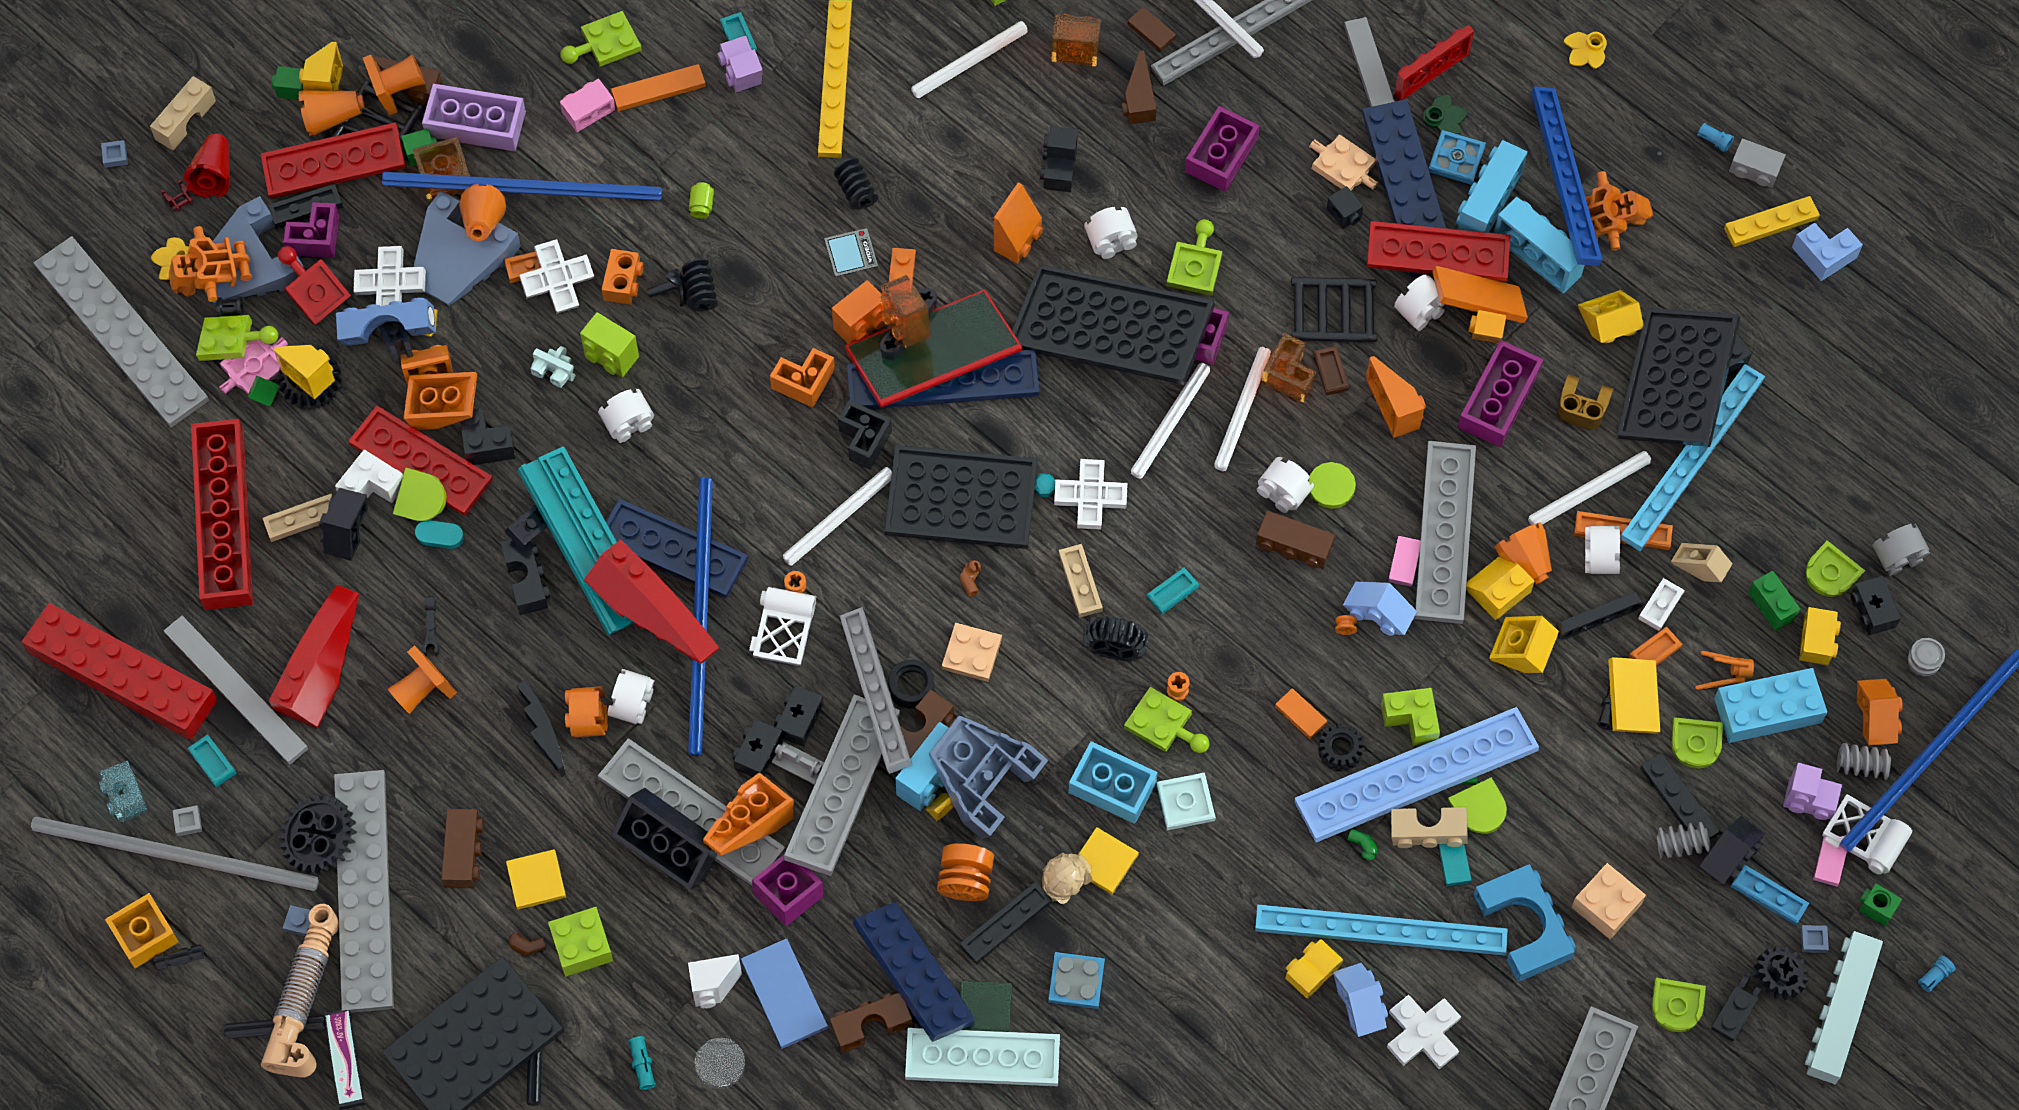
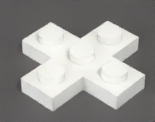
M557 240L535 246L534 249L541 268L519 276L526 298L549 292L556 314L579 307L573 284L594 278L587 255L564 261Z
M402 246L378 247V269L355 270L354 293L356 295L376 294V305L380 306L389 305L393 301L402 302V293L425 292L426 270L424 267L403 268L404 249Z
M1081 459L1080 481L1056 480L1054 505L1078 506L1077 528L1101 529L1102 508L1126 509L1127 483L1103 482L1104 460Z
M1409 995L1390 1009L1389 1014L1404 1031L1388 1043L1387 1048L1403 1066L1421 1051L1429 1057L1438 1069H1441L1458 1055L1459 1050L1443 1033L1461 1019V1016L1445 998L1427 1013Z

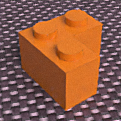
M813 348L802 367L781 357L770 375L771 389L813 408L835 371L834 357Z
M1887 679L1857 681V704L1863 712L1862 736L1868 745L1898 743V734L1902 732V725L1899 719V712L1902 711L1901 697L1897 696L1895 688L1891 687Z

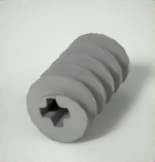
M1847 743L1841 745L1837 758V773L1843 767L1844 773L1848 775L1850 769L1853 768L1855 776H1858L1860 770H1863L1864 777H1868L1870 771H1873L1874 778L1877 779L1880 772H1883L1884 780L1888 779L1891 756L1888 754L1887 749H1882L1879 753L1876 747H1872L1869 752L1867 746H1862L1859 751L1857 745L1853 744L1850 750Z
M1702 822L1698 823L1696 830L1692 823H1689L1687 831L1684 830L1682 825L1678 826L1677 832L1673 830L1672 826H1669L1667 834L1664 833L1662 827H1659L1657 843L1660 859L1663 857V852H1665L1668 858H1672L1673 850H1675L1678 857L1682 856L1683 849H1685L1688 855H1692L1693 848H1695L1698 854H1701L1703 846H1705L1707 852L1711 851L1708 829L1703 826Z

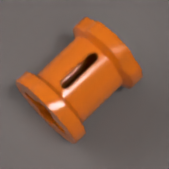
M1175 672L1168 678L1167 694L1174 701L1184 700L1188 695L1190 683L1185 673Z

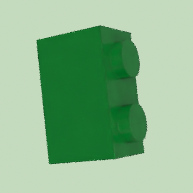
M1774 571L1753 581L1748 594L1775 632L1796 620L1800 608Z

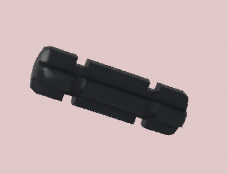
M198 944L191 946V949L186 947L169 951L167 955H164V953L154 956V963L157 969L167 968L169 964L175 966L191 962V959H203L204 950L202 945Z

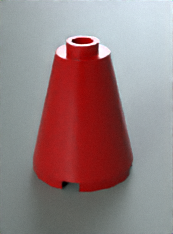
M211 134L206 137L184 172L183 181H186L187 189L195 195L203 198L217 195L216 198L227 194L229 190V142L221 134Z

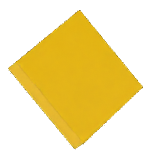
M1096 827L1079 854L1091 866V882L1113 895L1138 857L1139 852Z
M555 849L506 861L517 910L566 898Z

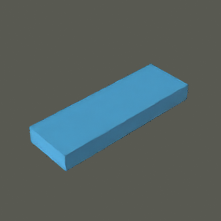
M1744 864L1743 870L1733 881L1731 887L1790 923L1797 925L1809 902Z

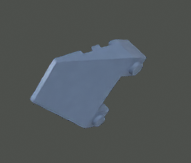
M440 190L427 208L414 267H424L426 270L424 293L450 306L473 289L472 287L481 280L485 281L488 279L492 272L499 267L503 268L506 266L504 259L513 257L521 245L518 233L500 223L497 224L486 240H471L467 236L465 229L456 224L462 217L459 200Z
M260 196L240 206L212 241L213 243H223L224 237H228L232 254H236L233 244L237 241H244L246 254L250 258L249 270L252 274V279L242 281L240 269H235L237 277L234 287H230L229 282L217 283L216 285L217 297H222V299H236L238 296H242V299H244L246 296L256 294L257 296L266 295L265 292L275 290L285 291L284 288L298 277L289 265L281 263L278 257L271 259L258 238L262 233L275 227L271 213ZM297 256L296 259L298 260V262H299V263L302 265V267L304 268L303 264L301 263L300 259H299L298 256Z
M957 716L929 752V756L962 823L981 839L991 836L1005 818L985 799L1008 769L1023 782H1028L1037 776L1048 761L1030 744L1012 739L1006 734L990 730L988 727L962 716Z

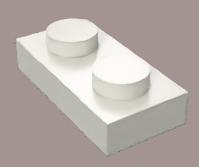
M1663 578L1638 619L1660 631L1683 595L1684 590Z

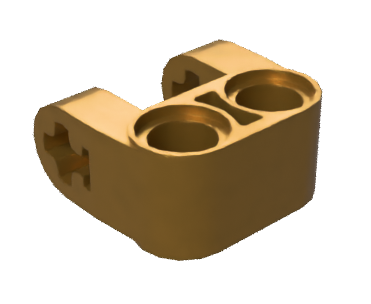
M1568 374L1560 397L1557 411L1558 417L1566 423L1593 430L1598 428L1606 413L1613 388L1602 385L1598 399L1595 401L1574 394L1579 377ZM1564 406H1571L1574 410H1568ZM1587 413H1593L1597 417H1590Z

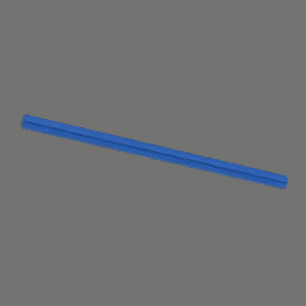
M383 172L382 185L465 190L474 184H479L478 186H486L488 184L494 186L500 192L654 201H660L662 198V189L650 186Z
M702 477L699 479L694 617L707 632L713 482L709 477ZM692 659L688 745L689 755L700 756L702 754L706 660L700 664Z
M2014 650L1841 840V848L1846 852H1850L2019 667V650Z

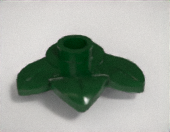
M1449 94L1441 95L1435 98L1433 105L1424 111L1423 121L1431 128H1438L1440 132L1444 130L1454 134H1461L1462 129L1459 124L1466 118L1468 111L1451 105L1452 100Z

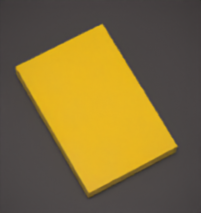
M1613 657L1608 659L1613 731L1659 733L1660 719L1656 661Z

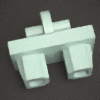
M560 346L557 351L549 349L548 354L537 348L533 353L534 362L531 367V373L534 376L543 378L548 370L553 373L550 377V382L562 388L567 380L573 381L575 378L573 373L574 366L570 364L571 358L566 356V348Z

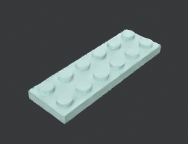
M908 1028L905 1080L1058 1086L1060 1034L960 1030L932 1042L924 1029Z

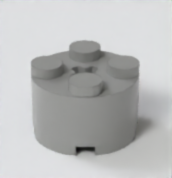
M1916 524L1900 527L1888 533V537L1884 542L1880 538L1872 545L1889 576L1899 573L1903 570L1902 567L1907 564L1910 567H1914L1924 561L1923 558L1930 554V549Z

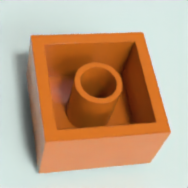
M868 280L832 307L833 330L849 344L869 336L875 329H881L887 321L886 298Z

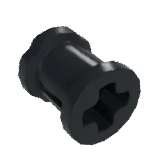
M238 296L236 299L217 297L216 308L218 317L243 315L242 296Z

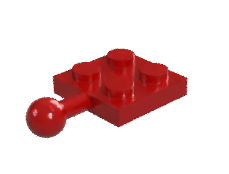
M284 246L278 252V259L281 263L289 265L298 275L284 290L313 325H316L351 295L322 259H319L305 270L296 259L297 253L295 249L290 246Z

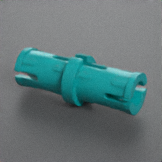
M644 1036L628 1040L633 1056L632 1068L636 1069L640 1090H647L656 1086L650 1066L652 1059L648 1057Z

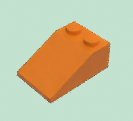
M1019 182L994 217V251L1017 264L1022 257L1025 258L1028 255L1031 243L1034 239L1038 240L1043 232L1042 217L1024 186Z
M1374 356L1370 357L1366 381L1393 438L1420 429L1423 412L1426 408L1423 397L1421 395L1418 396L1414 387Z
M477 373L409 375L404 420L416 430H431L471 418Z

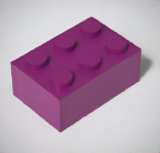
M1218 106L1188 154L1185 172L1226 192L1257 142L1260 126Z

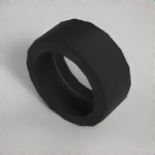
M907 659L896 664L888 676V688L891 698L902 707L915 708L930 689L934 691V675L931 669L924 662L916 659ZM907 672L919 673L926 681L925 689L922 693L915 696L904 695L898 690V678Z

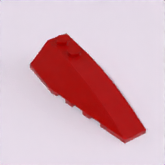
M621 539L602 553L585 577L584 582L618 615L623 618L625 616L634 621L638 627L645 628L654 633L656 638L661 641H667L675 646L676 650L696 662L702 664L719 650L718 645L680 599Z
M336 585L300 640L269 699L274 712L318 729L340 685V675L342 667H344L347 644H349L350 630L354 622L359 599L358 592Z

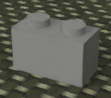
M1742 138L1729 172L1737 177L1755 181L1761 186L1773 188L1786 154Z

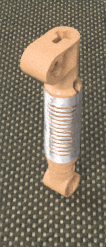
M318 904L309 912L310 925L305 941L297 949L294 962L292 963L293 966H291L289 971V978L286 979V986H284L283 994L279 999L280 1002L274 1014V1028L261 1062V1067L272 1073L301 1078L310 1076L316 1069L317 1063L314 1056L305 1045L296 1043L299 1032H302L305 1027L307 1017L309 1016L308 1013L312 1008L311 1005L329 957L327 953L331 937L339 930V919L332 908L326 904Z

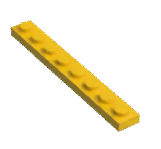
M829 0L818 157L841 158L852 0Z

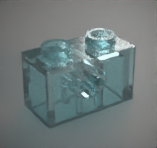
M128 761L99 771L102 780L98 782L103 795L108 794L110 802L106 804L111 816L116 815L121 823L148 812L135 774Z

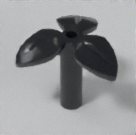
M676 268L664 275L668 282L647 289L649 297L675 289L680 293V307L684 305L687 291L685 290L682 273Z

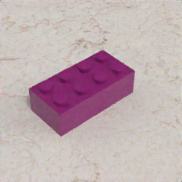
M1500 340L1461 414L1458 428L1501 448L1541 371L1544 359Z

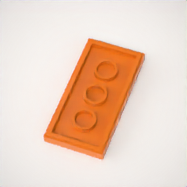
M1435 266L1432 271L1440 303L1475 312L1481 310L1506 315L1507 320L1525 323L1528 317L1519 286L1440 266Z

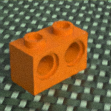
M611 249L602 286L604 301L631 305L633 296L636 297L638 294L639 284L636 283L637 277L641 276L643 272V262H640L639 253ZM624 265H630L627 269L621 268ZM618 286H626L623 289H617Z

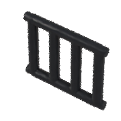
M365 81L358 90V95L362 94L363 99L366 95H369L379 100L372 84L369 81ZM392 96L396 108L410 113L404 124L370 108L365 107L362 109V114L360 115L383 125L396 122L402 145L401 136L410 133L420 117L424 106L421 104L415 106ZM349 119L336 125L329 138L342 135L344 130L352 133L365 129L349 123L351 120Z
M1292 277L1291 286H1294V332L1291 334V340L1377 342L1378 336L1377 333H1374L1373 289L1376 288L1377 280L1366 278ZM1303 287H1317L1318 332L1304 331ZM1327 287H1341V332H1327ZM1350 288H1364L1365 333L1351 332Z

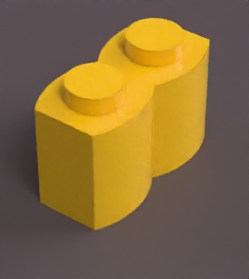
M1322 939L1316 944L1312 941L1304 949L1303 953L1305 955L1299 960L1295 958L1286 967L1288 972L1285 979L1307 999L1333 975L1334 971L1339 969L1343 962V959Z

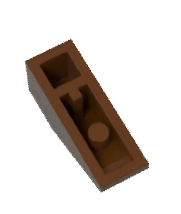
M1144 50L1139 51L1125 92V102L1121 103L1122 114L1127 116L1128 124L1156 121V104Z
M373 57L381 71L399 63V61L382 57ZM419 66L425 84L404 89L401 92L412 101L426 105L428 104L433 84L442 85L440 71Z

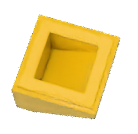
M943 793L929 807H926V811L936 821H939L954 808L949 794Z

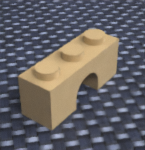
M193 76L150 125L155 140L174 151L187 135L186 126L189 119L194 114L203 117L216 102L212 88Z
M1466 807L1441 808V819L1438 824L1432 827H1425L1418 822L1416 809H1391L1393 846L1410 848L1412 845H1422L1423 847L1433 848L1437 844H1447L1450 847H1460L1462 844H1468Z

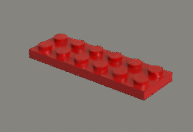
M396 122L261 153L270 199L406 168Z
M1371 221L1367 268L1433 274L1432 271L1435 266H1440L1506 282L1508 279L1510 235Z
M379 406L373 409L348 441L349 445L361 453L363 450H366L403 475L405 468H410L437 477L446 491L447 499L445 505L463 516L467 515L493 481V477Z

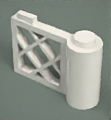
M768 587L767 591H762L760 605L764 606L758 635L757 637L752 636L749 651L754 652L753 657L801 666L811 620L815 611L816 596ZM767 618H778L782 626L770 633L766 627ZM795 622L803 623V632L794 637L788 626ZM785 629L791 640L779 646L773 636ZM764 631H766L768 634L765 637H763ZM768 639H771L777 648L769 654L760 652L761 644ZM794 643L799 650L797 659L786 657L782 650Z
M1847 794L1822 834L1823 837H1826L1825 842L1838 849L1841 840L1845 836L1838 837L1830 831L1833 826L1844 824L1848 834L1850 832L1848 823L1860 821L1864 816L1863 812L1867 813L1871 808ZM1847 803L1857 808L1859 816L1846 817L1844 808ZM1884 815L1879 820L1882 822L1880 828L1871 830L1864 836L1869 845L1864 852L1856 846L1850 851L1865 860L1869 865V869L1876 874L1888 873L1912 834V830L1907 824L1896 819H1890Z

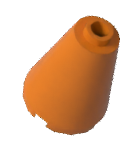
M299 91V101L304 100V105L300 109L309 136H315L362 114V109L365 108L362 94L358 95L357 91Z
M474 184L466 188L461 195L459 208L467 236L473 241L485 240L505 214V197L500 190L492 185L478 186L479 184Z

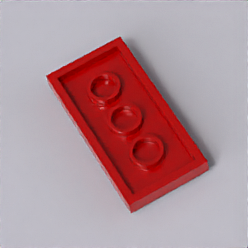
M1469 25L1463 29L1455 30L1450 38L1438 42L1427 54L1422 53L1414 63L1409 66H1403L1398 71L1394 97L1398 101L1405 100L1468 56L1474 30Z

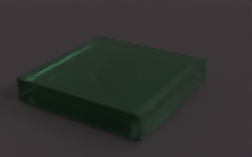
M962 981L961 998L976 1019L973 1025L962 1030L1010 1032L1012 983Z

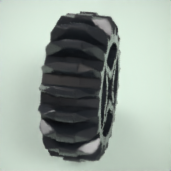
M328 352L326 354L330 358L329 364L333 368L332 373L335 381L316 399H313L298 385L294 388L292 380L279 367L280 375H278L277 380L280 384L278 387L280 392H282L283 398L289 399V403L292 406L297 404L298 408L302 409L306 405L311 411L313 405L320 409L322 402L329 405V397L336 398L335 391H340L341 369L337 365L336 359L331 358Z
M1104 616V618L1096 617V619H1090L1083 633V644L1086 648L1091 650L1093 654H1099L1100 657L1123 660L1125 662L1127 660L1135 661L1136 659H1141L1148 648L1149 634L1146 632V629L1139 624H1134L1132 621L1124 620V618Z

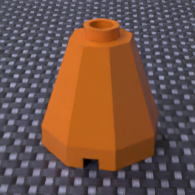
M1541 522L1509 536V541L1505 542V540H1502L1495 546L1497 553L1502 559L1519 564L1536 584L1549 578L1547 574L1552 569L1546 533Z

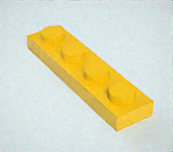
M1808 196L1726 223L1724 229L1733 247L1818 220L1820 214L1811 197Z

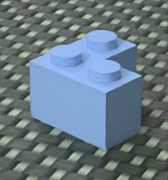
M1813 223L1796 235L1792 248L1820 281H1823L1855 260L1863 244L1848 228L1829 239L1818 225Z
M1355 582L1343 604L1350 612V616L1356 617L1358 621H1375L1381 627L1380 630L1389 636L1405 635L1417 613L1390 583Z
M1359 963L1334 971L1337 992L1346 1004L1350 1026L1357 1036L1360 1037L1387 1028L1385 1018L1388 1017V1013L1380 999V996L1383 995V990L1379 981L1375 982L1371 970L1367 971L1363 964Z

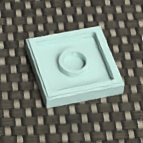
M1205 773L1156 782L1167 830L1215 821L1216 817Z

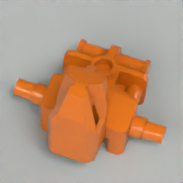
M1602 171L1597 173L1598 187L1593 189L1592 195L1585 198L1597 241L1599 236L1606 234L1608 241H1610L1611 250L1616 251L1620 249L1619 234L1626 231L1627 224L1644 225L1647 219L1653 217L1650 201L1634 191L1621 194L1620 189L1609 184L1606 172Z
M200 226L193 229L195 237L190 240L188 254L175 255L172 258L169 271L171 290L174 293L178 294V292H181L185 296H191L195 294L196 288L205 289L209 302L217 300V283L229 282L230 287L235 286L237 277L235 269H240L242 281L252 279V274L249 270L250 258L245 251V242H235L233 245L236 249V254H232L228 237H224L223 243H213L210 237L204 235L203 228Z

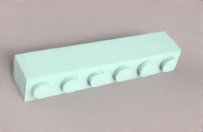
M1856 931L1852 933L1850 938L1845 937L1841 947L1844 957L1842 961H1837L1834 974L1838 976L1835 983L1831 982L1826 995L1830 997L1828 1006H1823L1819 1019L1823 1020L1821 1029L1816 1028L1812 1042L1816 1043L1814 1051L1809 1050L1805 1065L1809 1066L1807 1075L1835 1085L1840 1079L1883 941Z

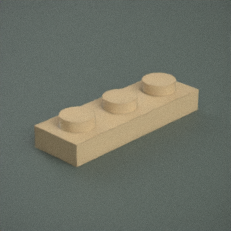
M332 494L264 517L263 521L271 542L320 525L322 514L328 511Z
M1082 544L1059 550L1058 554L1079 618L1102 612L1103 607Z

